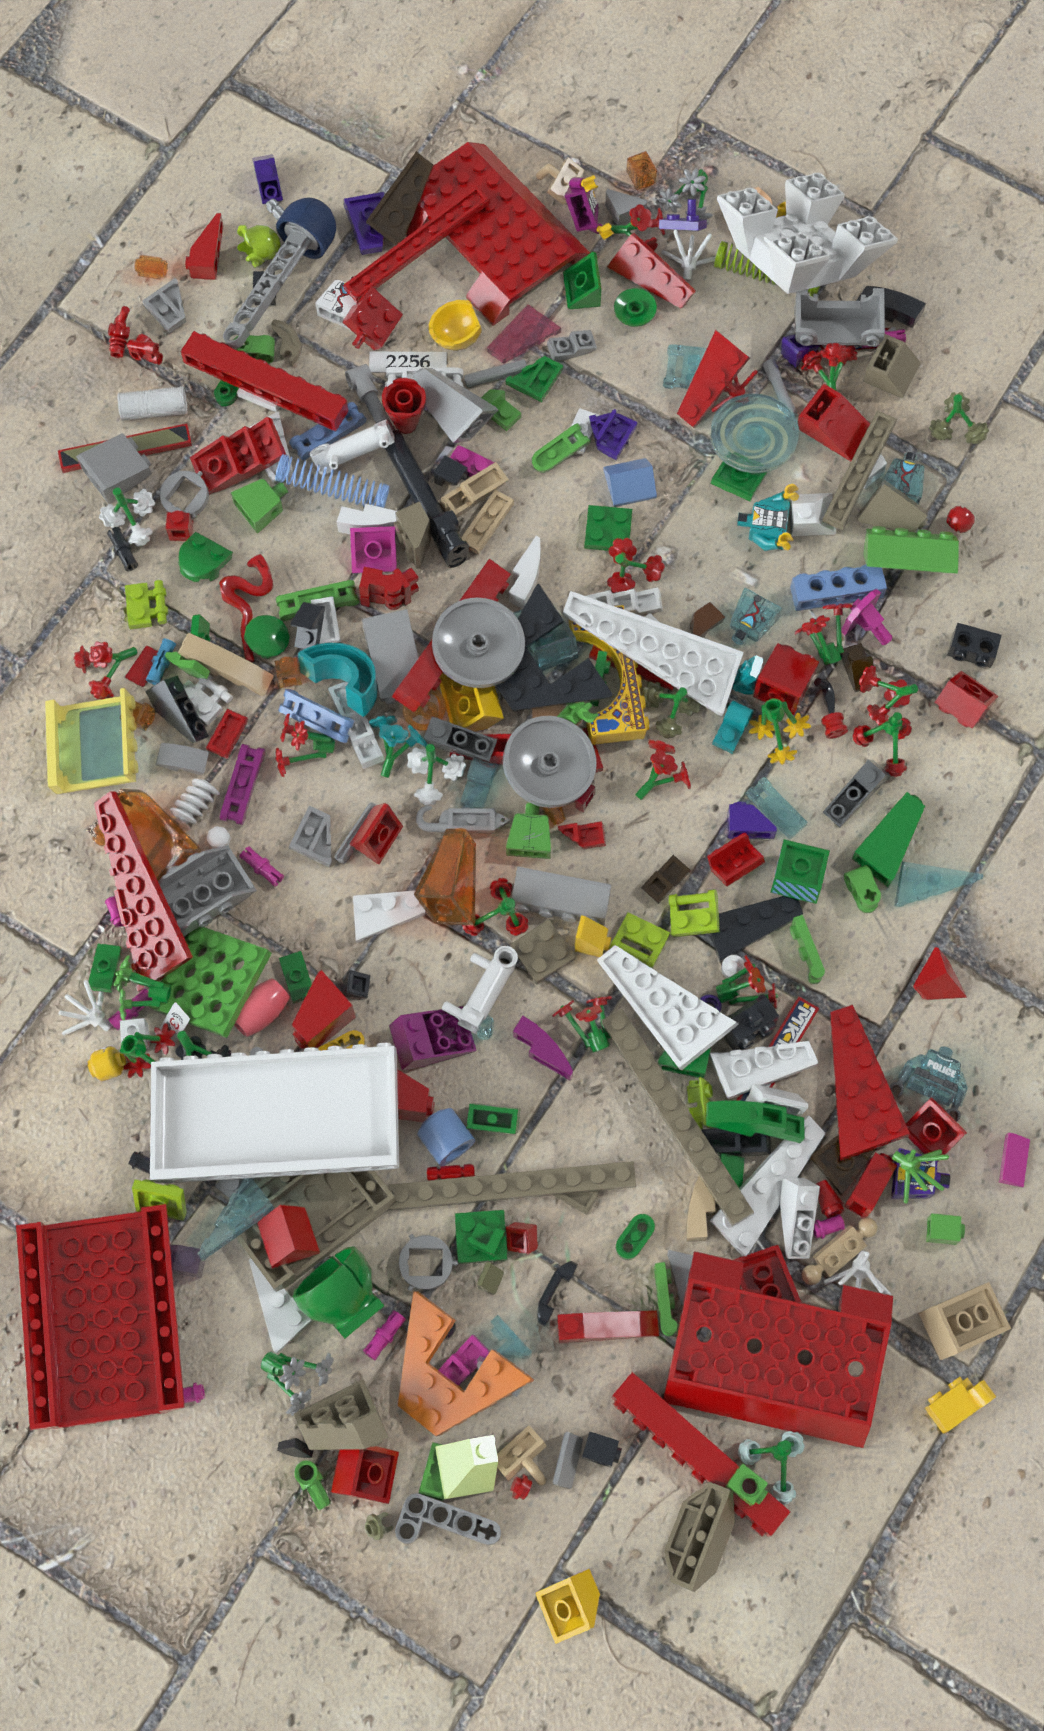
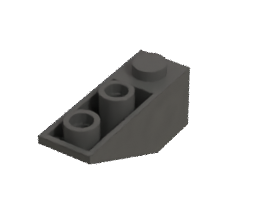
M435 717L431 718L424 736L427 744H432L448 752L488 762L497 743V739Z
M868 759L826 807L823 813L837 826L841 827L881 787L890 774L874 760Z

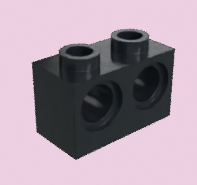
M957 622L947 656L957 661L974 663L978 667L991 668L996 659L1002 635ZM958 642H964L967 646H961ZM980 648H986L989 653L983 652Z

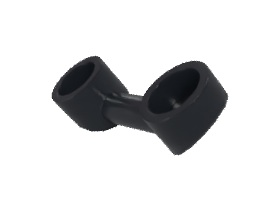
M568 1261L560 1266L552 1275L538 1301L537 1320L539 1324L547 1325L554 1312V1308L548 1304L561 1280L564 1279L568 1282L571 1280L578 1266L577 1263Z

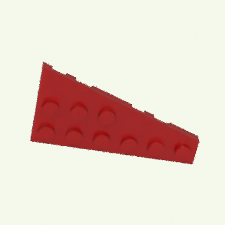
M853 1004L830 1012L840 1161L909 1137L910 1133Z

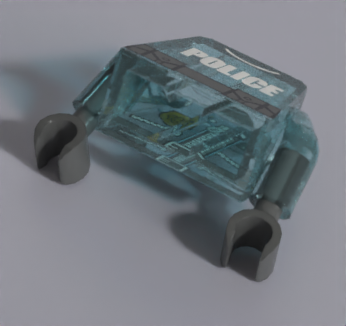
M942 1046L938 1052L929 1049L926 1055L919 1054L909 1059L897 1076L899 1078L898 1081L890 1085V1090L895 1086L901 1089L897 1096L899 1098L904 1092L903 1085L908 1083L906 1086L908 1089L928 1098L932 1097L935 1101L948 1107L952 1104L951 1108L947 1109L946 1112L949 1114L953 1111L956 1115L954 1120L957 1122L961 1118V1113L958 1109L963 1104L968 1087L964 1074L960 1071L961 1063L951 1058L953 1051L950 1048Z

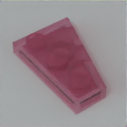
M528 304L487 347V352L505 364L525 353L526 349L531 346L539 345L545 342V339L554 334L556 336L561 333V327Z

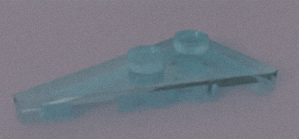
M902 861L894 906L902 907L917 900L927 899L932 895L936 896L951 891L953 888L975 883L983 879V874Z
M252 1178L242 1179L243 1182L238 1191L231 1195L228 1205L223 1208L214 1223L215 1229L208 1239L205 1238L201 1249L197 1253L202 1261L274 1210L272 1203Z

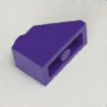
M746 802L729 804L727 812L728 838L733 839L744 832L749 836V839L775 838L777 827L754 805H749Z

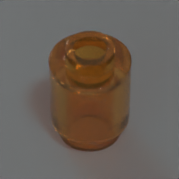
M140 255L139 259L135 260V271L138 272L139 277L153 279L166 277L168 270L166 260L147 255Z

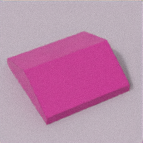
M395 526L350 528L352 573H362L364 566L383 570V572H392L397 569Z

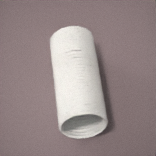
M183 386L148 389V391L140 390V392H123L117 395L118 409L122 421L187 414V401Z

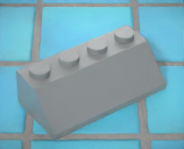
M517 867L512 899L515 900L516 911L520 913H529L531 911L539 913L540 916L545 918H552L553 916L562 917V920L567 922L580 921L582 915L604 926L610 900L611 884Z

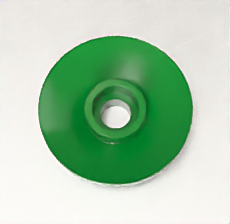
M627 289L621 292L614 302L616 317L628 326L639 327L646 325L656 315V301L649 292L643 289Z

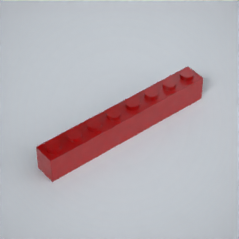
M193 331L181 349V355L185 364L335 432L348 413L347 400L342 395L328 392L320 385L308 383L300 376L295 377L288 374L282 368H275L262 359L257 360L244 351H237L224 342L219 343L204 333L199 334Z
M489 558L459 601L469 598H486L498 602L499 599L496 598L498 592L502 595L510 585L506 581L511 573ZM432 640L392 695L395 700L412 712H415L419 706L424 708L431 698L428 695L429 691L432 689L435 692L443 681L439 677L444 672L434 657Z
M632 1372L612 1395L611 1398L614 1400L613 1406L622 1414H625L627 1411L634 1418L632 1420L633 1424L644 1432L647 1429L654 1436L651 1439L660 1448L663 1449L666 1446L673 1452L671 1457L682 1467L684 1464L688 1465L693 1470L691 1475L701 1484L706 1481L707 1483L711 1482L727 1488L725 1486L739 1466ZM745 1479L742 1483L745 1493H754L756 1486L752 1480ZM769 1492L760 1504L755 1502L752 1506L733 1493L734 1513L741 1519L746 1517L753 1523L751 1528L761 1537L764 1535L771 1537L790 1514V1511Z

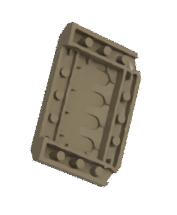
M374 1170L265 1177L237 1199L234 1204L235 1208L230 1218L226 1219L225 1224L275 1292L291 1285L385 1213L396 1201V1198ZM279 1205L305 1207L320 1254L271 1268L257 1222Z

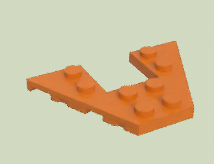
M414 1291L398 1407L435 1436H441L454 1426L460 1425L478 1412L484 1411L496 1404L497 1401L508 1397L514 1391L534 1381L532 1377L499 1352L491 1349L464 1391L429 1364L456 1320L421 1293Z

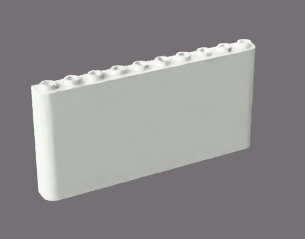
M378 1043L377 1047L368 1048L367 1045L357 1044L353 1045L352 1049L331 1046L328 1047V1050L319 1051L318 1048H305L304 1052L284 1049L280 1050L279 1054H270L269 1051L255 1052V1055L246 1056V1053H232L231 1057L211 1054L207 1055V1058L198 1059L197 1056H185L183 1060L175 1061L174 1058L165 1057L160 1058L159 1062H151L150 1180L153 1182L178 1183L399 1168L397 1049L395 1046H391V1043Z

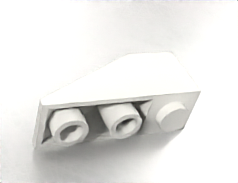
M783 1178L780 1209L786 1258L788 1259L810 1258L820 1186L805 1178Z

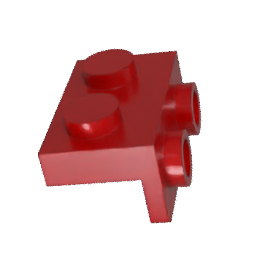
M745 832L707 856L711 871L726 887L765 863L764 856L750 843L749 836Z

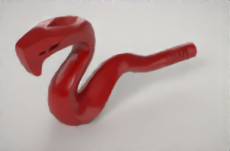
M261 554L254 556L247 562L248 567H255L262 577V584L260 586H254L246 579L237 575H228L219 582L222 600L242 613L240 634L245 659L251 663L255 661L254 655L244 640L246 626L253 618L252 609L234 590L240 589L253 596H264L272 591L274 587L272 574L268 563Z

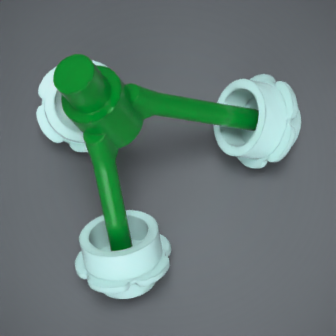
M787 1431L782 1435V1439L776 1446L760 1448L757 1442L750 1439H745L740 1443L738 1456L744 1464L753 1465L760 1460L761 1454L765 1453L773 1454L774 1458L780 1461L781 1480L773 1484L771 1489L773 1497L783 1505L790 1503L792 1498L796 1497L793 1484L786 1481L787 1457H795L803 1452L805 1445L801 1434Z

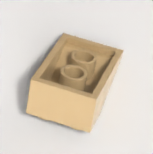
M989 1282L919 1312V1316L940 1360L965 1351L1011 1329Z

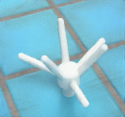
M674 230L682 259L665 250L661 252L663 255L681 264V268H684L683 279L691 280L692 270H695L697 265L715 261V257L697 261L711 239V233L707 235L695 256H692L694 235H691L688 256H686L678 230Z
M88 980L84 981V985L93 1008L89 1010L69 994H66L65 998L87 1015L59 1011V1015L85 1020L63 1031L62 1034L64 1036L89 1024H92L94 1027L99 1025L105 1031H108L112 1026L104 1018L105 1013L101 1011L104 992L99 991L98 1002H96Z
M865 1251L857 1254V1259L853 1260L852 1268L823 1281L827 1285L841 1279L839 1285L842 1286L853 1275L856 1277L855 1287L861 1288L862 1279L868 1277L880 1293L891 1295L870 1271V1262L867 1260L870 1254Z

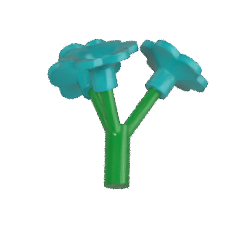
M379 716L376 719L369 720L371 727L380 728L379 736L384 739L386 758L381 776L387 778L390 777L394 760L407 748H412L416 743L421 744L425 748L427 746V742L410 724L407 727L411 736L406 740L409 734L408 731L403 730L400 725H392L397 723L395 716ZM406 742L405 745H403L397 752L393 754L394 747L397 746V743L402 744Z

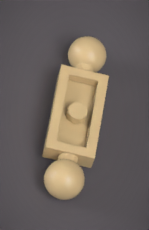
M863 1218L858 1223L857 1230L851 1225L845 1228L812 1256L817 1264L808 1265L803 1269L802 1279L809 1285L819 1283L822 1278V1272L828 1277L834 1275L867 1247L863 1238H869L876 1234L878 1229L877 1223L872 1218Z

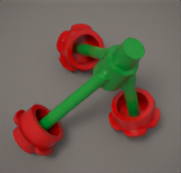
M895 712L888 721L873 729L867 725H859L854 728L853 740L857 745H862L863 747H867L874 739L873 734L881 730H885L887 734L892 735L893 758L886 760L884 769L893 777L901 776L907 770L905 760L898 758V739H904L905 736H909L912 732V727L910 726L911 722L905 717L902 718L901 713Z
M498 878V880H494L490 884L491 896L495 899L503 900L499 903L498 908L482 917L474 913L472 915L467 914L463 918V930L471 936H477L484 928L483 922L499 913L501 915H510L506 921V930L510 931L511 935L518 936L525 933L529 927L527 924L528 919L520 913H515V900L509 898L513 886L506 878Z

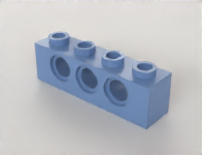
M865 564L858 568L844 567L838 571L830 572L829 570H823L817 574H799L792 578L790 589L795 611L821 608L829 604L854 603L858 598L862 600L875 589L881 592L879 599L884 598L887 586L882 568L868 567ZM856 580H860L864 584H858L856 583ZM833 584H840L842 587L837 588ZM811 587H817L820 591H814Z

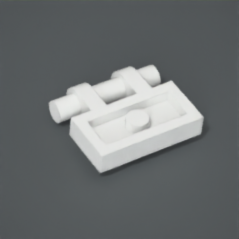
M210 674L207 679L197 678L199 682L196 685L190 680L184 684V689L190 701L194 704L201 722L207 727L223 711L218 703L222 699L226 703L231 702L233 696L228 693V689L213 681V677ZM206 687L214 692L211 697L203 692Z

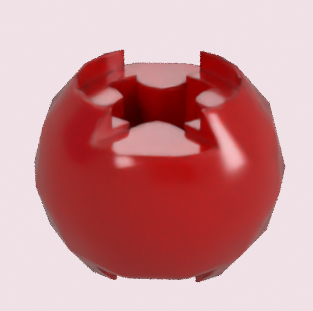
M955 506L949 511L946 522L954 531L966 533L974 525L975 516L966 507Z

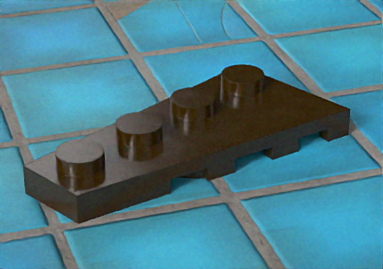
M417 151L366 220L368 225L395 246L405 239L434 167L430 161Z
M837 1135L811 1155L810 1159L842 1196L877 1148L840 1161L839 1136Z

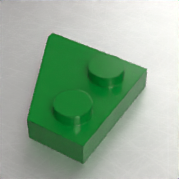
M543 356L536 360L534 364L524 367L522 372L516 376L507 377L505 382L507 386L542 403L563 371V365Z

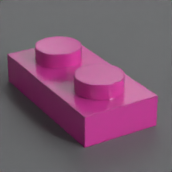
M457 445L450 456L451 459L468 467L469 477L495 463L460 445Z

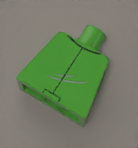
M527 803L525 814H515L506 845V856L551 859L548 816L539 815L540 806Z

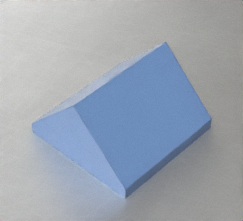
M646 458L603 467L614 507L657 498L653 466Z

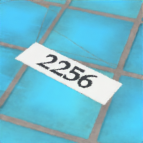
M370 351L369 369L371 372H386L388 367H447V352Z

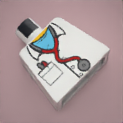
M335 280L315 303L317 316L349 329L342 321L352 306L357 303L344 290L343 285L345 282Z

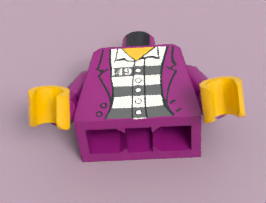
M592 175L587 178H572L569 181V188L565 193V199L576 231L589 230L600 234L604 240L612 236L614 232L610 229L612 228L610 223L605 225L598 223L599 206L593 190L598 188V185L594 182L596 177Z

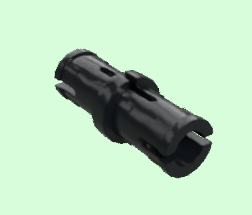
M119 527L112 528L114 534L109 530L107 535L114 546L113 551L115 555L119 556L125 571H132L131 565L136 569L138 563L131 552V545L126 542Z

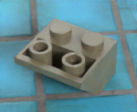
M884 334L883 341L879 343L866 369L863 382L903 398L921 362L905 342Z
M417 502L395 512L396 521L394 522L397 531L395 533L396 539L400 545L403 544L405 546L406 558L409 563H414L416 569L421 568L431 542L429 518L421 503Z

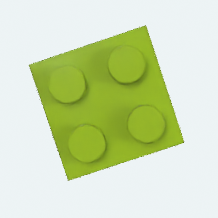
M147 1179L142 1181L134 1180L132 1192L136 1212H141L142 1207L166 1204L168 1218L184 1221L187 1213L184 1189L173 1184H156Z

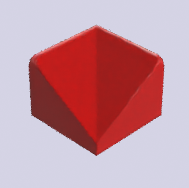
M514 1222L506 1227L507 1251L530 1254L537 1249V1225Z

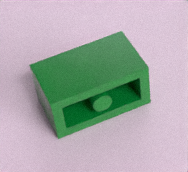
M470 1103L467 1128L517 1134L521 1108Z

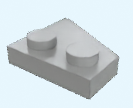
M309 806L289 845V849L330 867L332 862L330 815Z

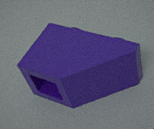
M273 154L252 158L262 204H266L271 199L282 201L283 197Z

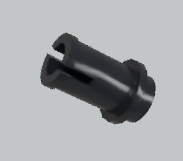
M134 1151L128 1165H131L133 1170L137 1168L150 1174V1158L143 1155L142 1151L139 1153Z

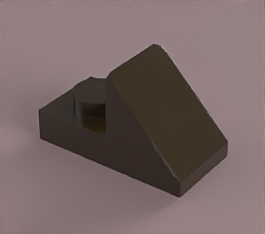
M862 643L843 648L844 652L840 653L854 692L860 691L859 680L863 675L864 669L871 665L874 666L872 656H866Z

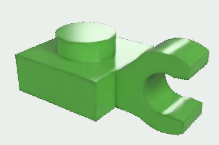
M579 702L568 704L557 717L566 719L574 724L579 723L582 719L591 723L598 717V714H592L588 711L593 706L591 703Z

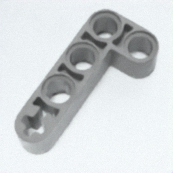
M417 1493L411 1494L406 1498L395 1529L396 1537L405 1544H411L417 1540L424 1522L486 1545L497 1543L501 1537L500 1526L495 1521ZM416 1498L422 1500L424 1505L422 1511L417 1514L412 1513L409 1509L410 1502ZM440 1507L445 1508L448 1512L447 1519L441 1523L435 1521L433 1517L434 1511ZM463 1516H468L472 1520V1527L468 1531H461L458 1528V1521ZM477 1520L482 1521L480 1524L482 1528L488 1529L489 1525L494 1526L493 1530L497 1533L496 1537L486 1540L485 1534L479 1531L477 1537L473 1536ZM405 1524H411L414 1527L415 1532L410 1539H404L400 1534V1530Z

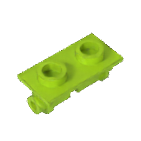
M699 1077V1083L698 1080H691L687 1086L688 1103H697V1107L689 1108V1112L700 1129H703V1125L713 1129V1127L706 1125V1104L713 1097V1089L709 1081Z

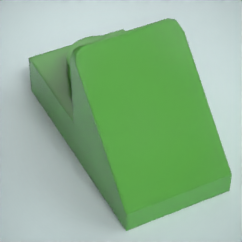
M489 389L481 397L498 409L491 419L505 431H508L521 418V412L506 401L504 390Z

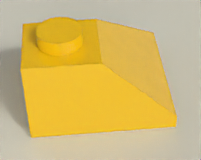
M590 1569L535 1593L555 1644L594 1628L600 1593Z

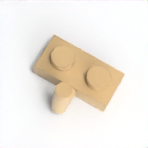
M568 157L564 160L559 170L552 164H547L536 173V177L542 180L548 174L552 175L554 180L547 193L564 205L566 203L565 193L569 188V181L574 177H581L584 169Z
M529 1425L497 1454V1468L509 1481L525 1467L538 1485H544L547 1479L532 1459L546 1448L547 1445Z

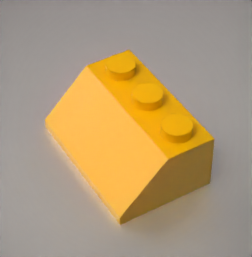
M444 673L441 674L439 678L443 681L440 684L450 723L476 732L488 729L504 719L495 686L486 688L468 687L455 682Z

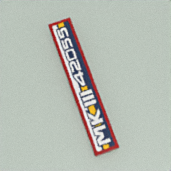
M798 996L768 1047L800 1042L819 1008ZM776 1081L765 1086L773 1088ZM750 1091L739 1095L736 1101H748Z

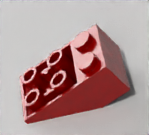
M823 384L800 413L797 429L851 462L870 423L842 394Z

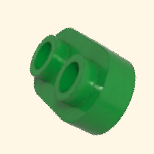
M220 380L214 390L216 402L221 406L234 404L238 398L237 391L239 388Z
M638 1214L634 1216L620 1235L615 1246L616 1253L620 1258L624 1260L636 1258L655 1230L654 1220L649 1215ZM639 1224H645L647 1230L641 1232L638 1230L637 1226ZM630 1244L633 1249L630 1252H626L623 1246Z

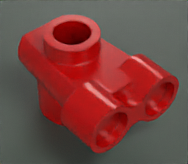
M139 334L135 340L130 339L128 341L127 348L133 359L141 360L142 358L157 365L162 363L163 354L159 352V344L153 342L148 336Z

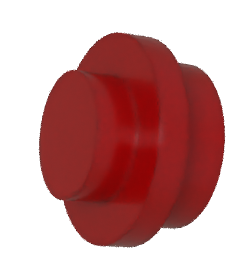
M527 1475L517 1476L511 1485L510 1491L513 1492L512 1497L516 1500L518 1498L524 1500L531 1489L532 1480L528 1479Z

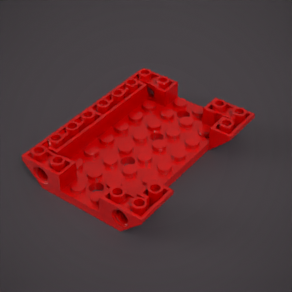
M694 1251L663 1400L672 1405L863 1448L872 1425L892 1324L893 1296L843 1285L838 1306L839 1311L760 1294L740 1289L744 1262ZM707 1327L711 1330V1337L708 1341H700L697 1338L696 1333L699 1328ZM753 1338L760 1340L762 1344L760 1351L752 1353L747 1349L748 1341ZM808 1350L811 1352L812 1359L808 1364L798 1362L797 1356L800 1351ZM854 1361L860 1362L863 1367L862 1372L857 1376L849 1374L848 1371L850 1363Z

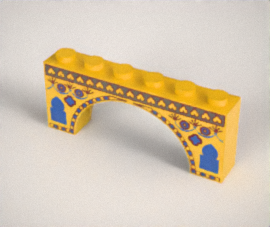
M624 605L614 606L624 610ZM568 619L571 641L586 642L598 647L602 651L608 652L607 655L614 663L619 675L620 691L615 700L607 708L598 712V717L593 722L586 723L588 737L592 745L644 739L646 731L649 730L648 716L644 717L643 712L646 704L644 695L640 696L639 688L642 687L641 676L636 674L635 669L638 667V663Z

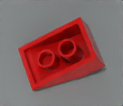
M779 1245L733 1259L744 1262L740 1284L741 1289L802 1303Z

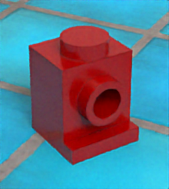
M179 510L167 512L166 531L170 541H186L193 535L194 521L191 519L190 513ZM175 531H184L185 533H175Z

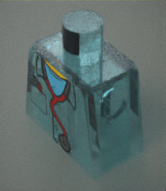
M906 452L903 460L898 458L893 460L884 479L919 504L923 493L924 466L916 463V454Z
M745 587L730 623L731 629L735 630L732 640L738 645H743L747 638L758 642L779 620L782 608Z

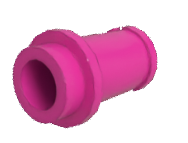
M115 896L109 897L105 900V904L111 915L110 922L116 928L123 927L124 924H121Z
M838 1214L822 1221L815 1220L813 1230L815 1238L820 1237L824 1239L825 1235L844 1230L845 1224L841 1215Z
M193 1383V1386L183 1388L185 1403L193 1401L200 1403L201 1400L205 1399V1391L202 1384Z

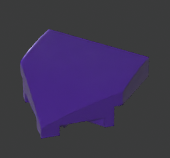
M616 409L612 410L611 413L589 416L597 450L617 461L637 428L638 422L616 413Z

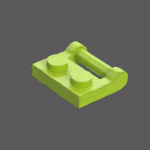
M716 889L708 890L707 893L682 896L677 894L669 895L671 935L673 937L720 932L718 894ZM709 902V908L679 910V905Z
M628 912L612 940L609 950L616 945L653 969L670 936V932ZM624 938L651 951L652 954L649 956L621 941Z

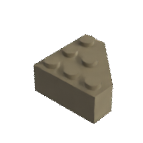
M364 1379L294 1413L297 1425L309 1450L366 1449L370 1446H377L384 1439L388 1438L386 1429Z

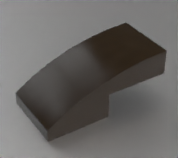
M672 855L659 871L656 870L641 889L659 904L683 881L691 870L676 856Z

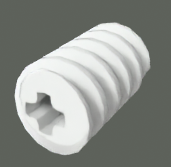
M193 779V786H188L186 788L187 793L181 794L182 801L177 800L175 802L176 808L172 807L169 810L171 816L179 824L190 830L191 828L188 823H197L193 816L202 817L203 815L199 809H208L205 801L214 802L211 793L217 796L220 794L214 786L203 779Z

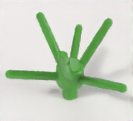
M914 1149L906 1155L898 1151L894 1153L892 1159L900 1163L901 1168L905 1170L903 1199L905 1204L909 1200L911 1174L924 1191H927L928 1188L920 1176L939 1190H944L941 1184L920 1169V1165L923 1161L947 1160L949 1155H940L942 1150H936L918 1157L915 1156L916 1150Z

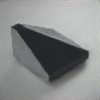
M348 970L340 991L345 997L368 998L371 975Z

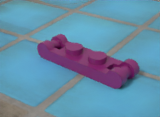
M247 744L241 745L220 812V820L226 822L232 820L236 824L244 825L258 773L265 757L264 748L258 747L254 749L250 748V745ZM247 757H252V758H254V759H253V762H252V761H247V760H246ZM232 805L239 807L238 812L231 811Z

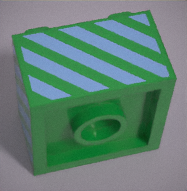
M784 839L770 893L817 904L830 850Z

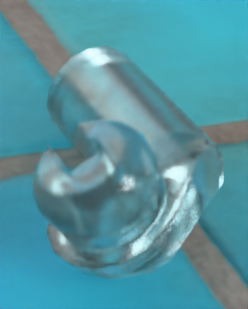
M489 1014L477 1031V1036L481 1040L490 1039L494 1033V1019Z

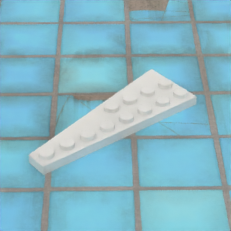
M570 591L562 615L675 688H686L689 697L717 715H723L744 652Z

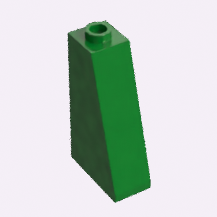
M906 792L853 854L852 860L861 867L867 865L873 876L887 888L891 886L924 811L925 805L918 796Z

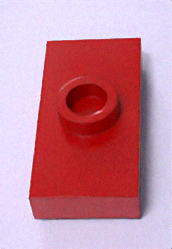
M227 709L206 749L228 759L249 721L248 717Z

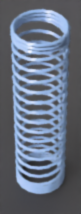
M282 454L276 471V482L278 481L280 483H283L286 478L287 485H289L293 480V486L296 487L300 482L301 489H303L307 483L308 491H310L314 485V492L317 493L321 487L322 495L325 494L328 488V497H331L335 490V499H338L342 492V501H345L349 493V503L353 501L356 495V505L360 503L361 499L363 507H365V504H367L368 501L369 505H371L375 480L372 483L369 495L364 504L368 479H366L361 496L358 500V492L361 483V477H359L356 489L351 499V491L355 475H352L351 482L344 497V489L348 473L345 474L342 486L337 495V488L341 471L338 472L334 487L330 493V486L334 470L332 469L326 488L323 492L324 479L327 470V467H325L320 484L316 490V483L320 464L317 467L315 477L309 488L310 476L313 467V462L311 463L307 478L305 480L304 485L302 486L303 474L306 465L305 460L299 479L295 485L299 458L297 459L294 472L288 483L289 471L293 457L291 456L289 460L288 455ZM380 483L372 504L373 506L376 502V506L385 507L390 488L389 485H385V483L382 485Z

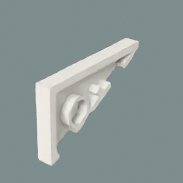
M250 1258L249 1263L272 1348L278 1354L313 1320L299 1309L294 1299L285 1289L275 1292Z

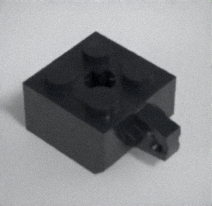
M761 994L752 1002L727 1016L739 1025L727 1033L724 1038L732 1050H748L754 1045L753 1041L759 1037L763 1040L774 1033L773 1029L777 1026L779 1014L768 998Z

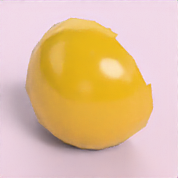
M455 300L442 305L431 316L428 325L429 333L434 341L444 349L453 351L467 349L477 341L482 333L475 311L468 300Z

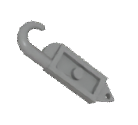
M432 806L422 807L416 815V823L422 830L427 832H448V834H495V830L510 823V819L495 812V808H448L442 812L439 823H427L423 820V814L431 810Z

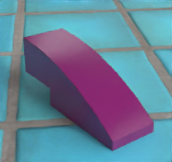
M522 1015L513 1030V1037L531 1047L529 1058L571 1081L573 1070L559 1046L536 1023Z

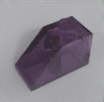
M170 1244L173 1273L202 1278L207 1253L199 1248Z

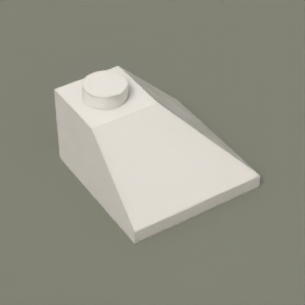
M832 493L798 494V500L792 501L790 498L788 499V502H790L791 536L836 535L835 527L822 522L833 499Z

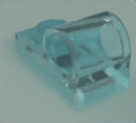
M473 758L468 771L467 784L460 800L461 806L484 808L497 771L496 764Z

